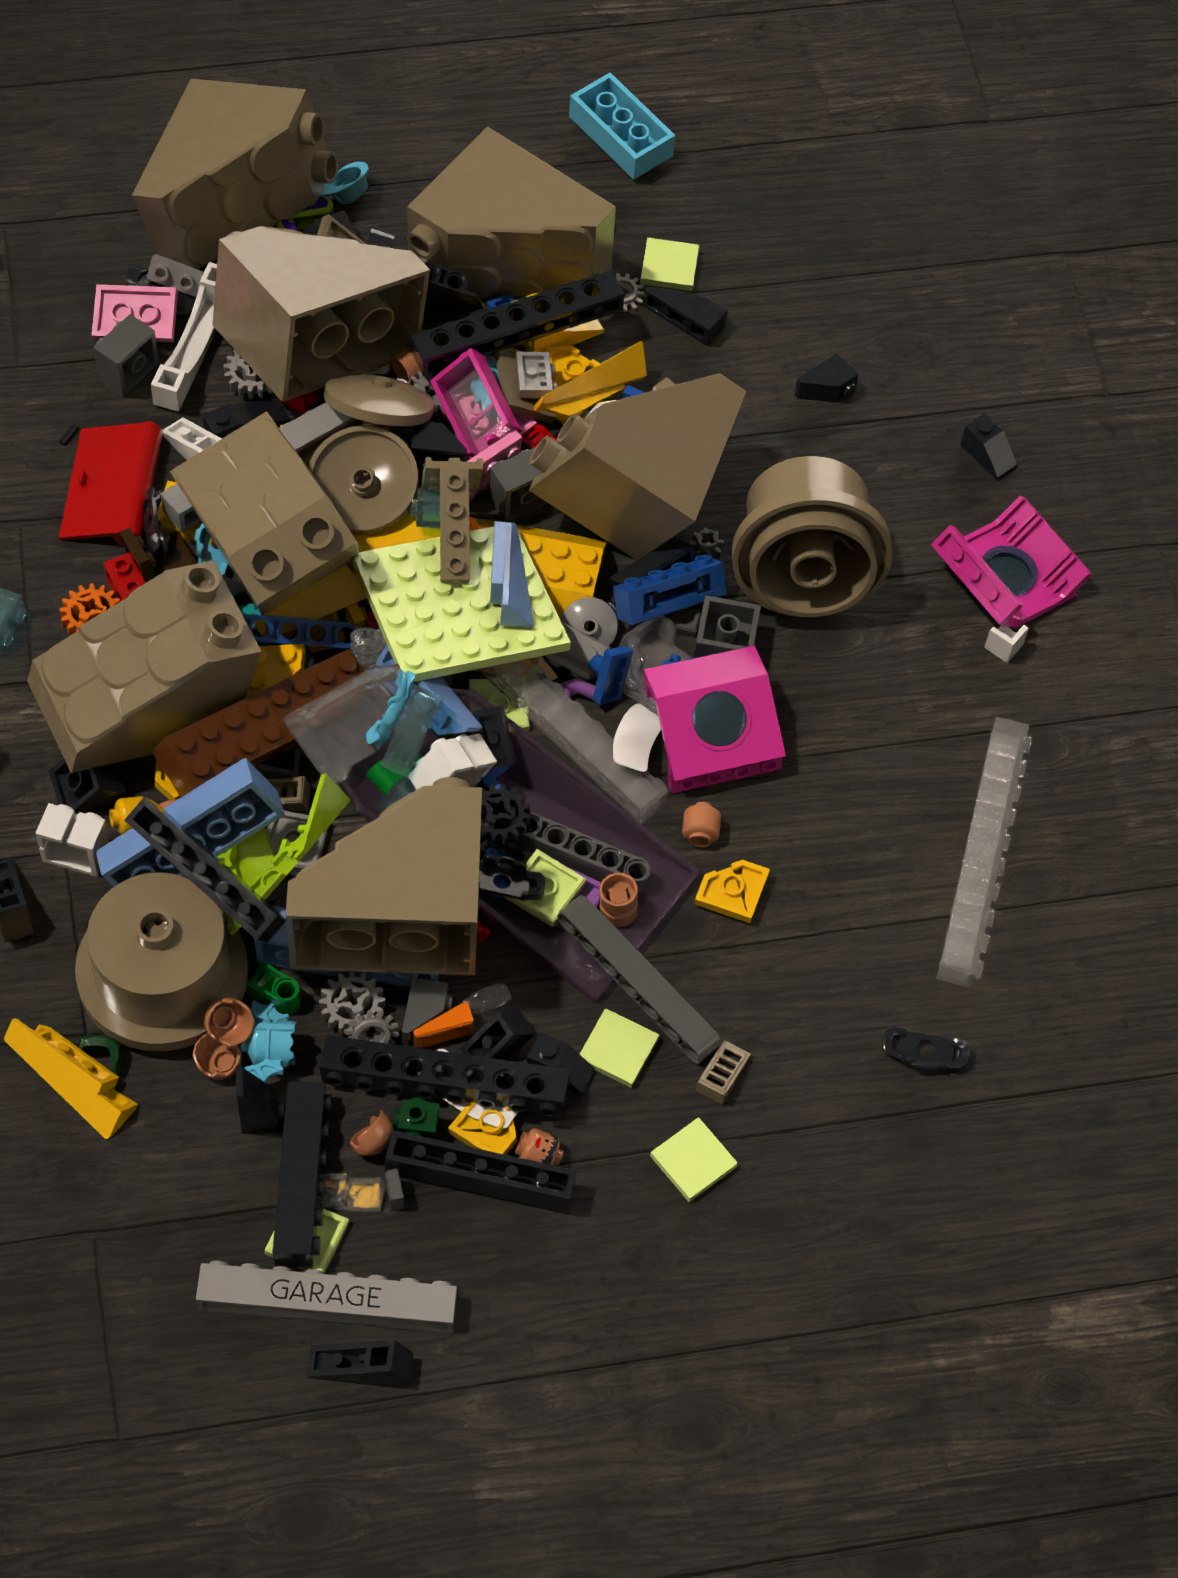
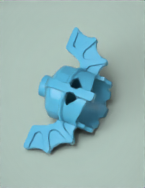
M253 1000L251 1012L256 1022L254 1023L253 1033L244 1043H241V1051L247 1052L253 1065L246 1066L244 1069L266 1083L273 1075H283V1068L288 1067L290 1064L295 1065L296 1056H294V1052L290 1048L293 1045L291 1035L295 1034L297 1022L289 1021V1015L279 1013L275 1009L274 1004L264 1005Z

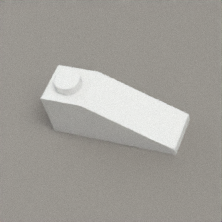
M183 417L163 430V436L186 460H189L222 439Z

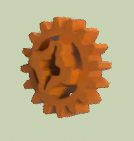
M90 583L89 589L86 590L80 585L78 593L70 590V599H62L63 607L59 609L62 626L67 628L68 635L70 636L77 632L81 625L106 611L107 606L111 608L121 602L120 598H115L113 590L106 593L105 585L95 589L94 584Z

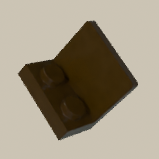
M130 528L119 532L125 552H130L146 583L165 570L197 564L196 559L178 532L165 536L168 542V552L163 560H159L157 557L154 560L152 554L147 550V545H144L140 536L135 537Z

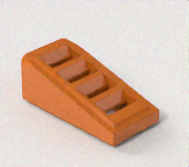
M468 1002L454 1007L414 1030V1047L424 1048L473 1035L474 1019Z

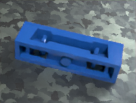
M710 555L697 556L695 561L689 563H675L670 569L664 571H650L648 576L642 578H628L624 580L623 584L613 587L617 619L631 625L704 602L705 595L720 597L727 594L723 562L713 559ZM685 584H688V586H692L691 588H688V589L685 588V587H680V588H677V589H673V588H676V587H679V586H682V585H685ZM656 592V593H661V594H658V595L653 596V595H649V594H647V593Z

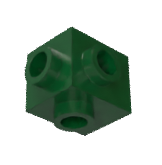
M422 1098L402 1099L401 1110L395 1109L393 1126L399 1132L436 1139L440 1104L430 1103Z

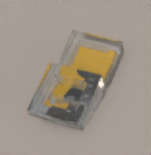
M348 1173L321 1174V1178L325 1179L326 1189L325 1197H319V1206L349 1211L381 1212L386 1184L381 1177L352 1178Z

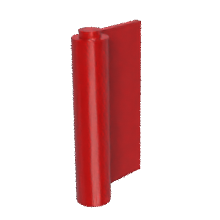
M146 421L143 423L81 429L59 533L61 541L112 536L118 544L123 546L119 532L128 528L131 529L135 537L140 536L143 540L145 525L143 501L146 490L153 487L163 430L156 423Z

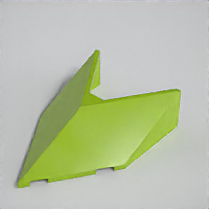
M321 774L306 825L298 826L297 831L300 833V836L295 841L290 842L288 839H282L279 852L275 856L266 828H263L217 858L265 900L310 850L351 799L327 774ZM222 909L229 923L227 924L229 933L233 936L240 929L241 925Z

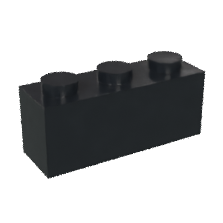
M674 537L608 579L614 592L613 587L623 584L625 579L642 578L648 576V572L654 570L664 571L670 569L675 563H689L695 561L697 555L692 544ZM650 592L647 594L655 596L661 593Z

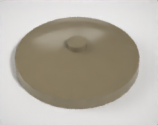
M354 374L337 376L328 380L324 392L326 403L338 412L355 419L381 425L413 426L423 424L431 420L435 407L433 398L423 390L396 379L377 375Z
M354 426L336 432L317 448L308 465V470L329 497L352 534L376 533L396 524L412 507L419 488L418 468L411 450L398 436L379 427Z

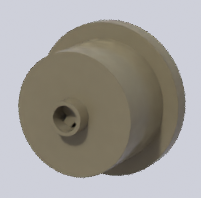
M796 457L771 466L759 475L752 484L746 500L747 517L738 527L732 543L734 575L737 583L750 599L762 607L779 614L795 617H821L839 613L860 604L874 594L882 585L892 564L890 531L883 517L869 504L865 483L852 468L840 461L826 457Z
M147 873L129 878L114 886L101 898L92 912L88 929L80 943L76 957L75 976L82 1005L90 1019L102 1032L129 1047L147 1051H171L192 1046L202 1035L207 1033L204 1026L205 1011L213 1001L224 997H232L242 1001L248 981V960L245 943L240 931L238 930L233 936L229 933L227 927L229 923L222 909L188 878L171 873Z

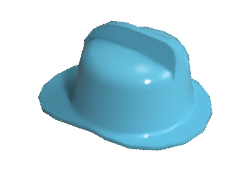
M358 161L342 167L338 170L334 182L331 184L326 183L320 195H332L342 204H350L356 201L368 188L365 176L369 169L368 164Z

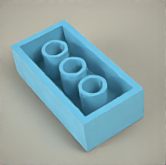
M611 73L570 95L569 117L633 180L673 157L675 134Z

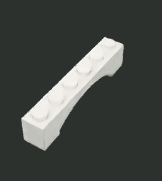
M208 263L199 282L198 294L185 330L170 358L164 365L160 364L151 383L153 405L179 412L217 331L212 325L217 264Z

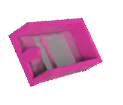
M472 348L463 352L459 358L448 367L442 369L438 375L430 380L459 441L467 448V456L471 458L512 431L516 430L519 434L523 431L522 427L517 423L486 361L487 358Z

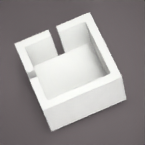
M480 733L469 736L462 734L448 740L441 738L431 744V750L425 757L416 762L415 769L408 777L416 790L422 786H433L436 780L446 777L460 778L467 781L470 787H476L481 781L480 778L485 777L497 763V760Z
M48 803L35 833L38 846H40L39 851L42 861L98 877L100 867L96 850L110 842L105 819L91 812L86 814L79 812V814H76L74 809L67 805L60 804L57 806Z

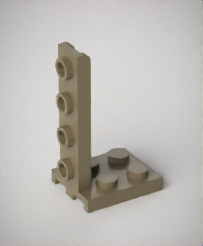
M431 457L425 458L422 489H428L432 493H440V581H470L469 493L479 488L483 472V458H477L476 462H462L460 458H448V461H431Z

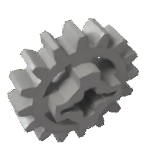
M235 349L233 350L234 357H226L227 364L223 366L225 383L229 384L231 391L238 389V396L240 397L244 393H248L249 399H252L254 394H258L260 398H263L264 391L270 394L273 393Z
M350 971L347 978L338 973V981L335 982L329 979L327 981L329 989L322 988L321 997L323 999L319 1000V1009H322V1020L329 1019L328 1028L330 1029L338 1026L340 1035L344 1033V1029L351 1028L348 1025L349 1020L359 1022L356 1018L358 1013L367 1019V1014H364L366 1009L371 1008L372 1018H375L379 1011L384 1012L382 1009L385 1007V998L382 997L383 988H376L375 978L366 981V973L364 972L359 977H355L354 971ZM340 992L339 997L334 999V997Z

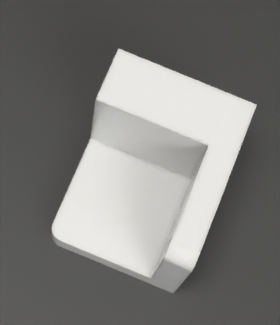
M1001 625L998 629L993 627L989 631L984 648L1008 663L1023 646L1029 628L1023 625L1016 633L1007 626Z

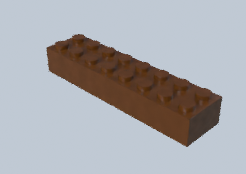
M347 649L164 737L152 753L180 797H183L244 758L255 767L368 711L380 695L351 650Z

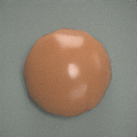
M232 997L218 998L205 1011L204 1026L209 1036L219 1043L233 1047L244 1043L253 1033L254 1017L249 1007L240 1000Z
M206 1033L195 1043L192 1056L196 1066L205 1076L215 1080H223L236 1074V1067L242 1066L243 1052L239 1044L229 1047L215 1041Z
M383 1110L379 1111V1117L372 1116L370 1118V1126L361 1129L351 1139L350 1145L355 1153L362 1156H374L388 1148L394 1126Z

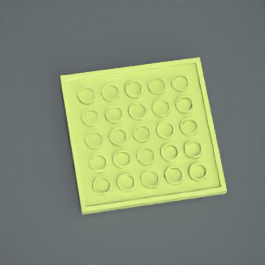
M494 527L469 531V582L440 581V537L358 552L359 554L352 558L353 566L397 670L401 669L405 674L407 671L413 672L415 674L414 682L570 650L571 642L520 534L519 540L534 622L533 627L500 625L501 604L490 603Z

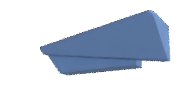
M495 521L490 603L501 604L500 625L533 627L534 622L518 528L514 523Z
M386 644L376 664L389 673L385 681L397 692L399 688L396 684L398 670ZM442 677L413 682V692L407 703L438 735L479 731L482 728L481 724Z

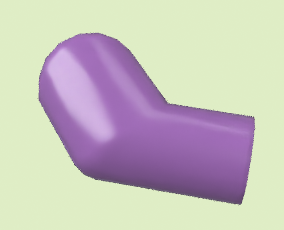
M574 678L558 685L556 698L562 703H567L572 696L581 694L593 700L596 686L580 678Z

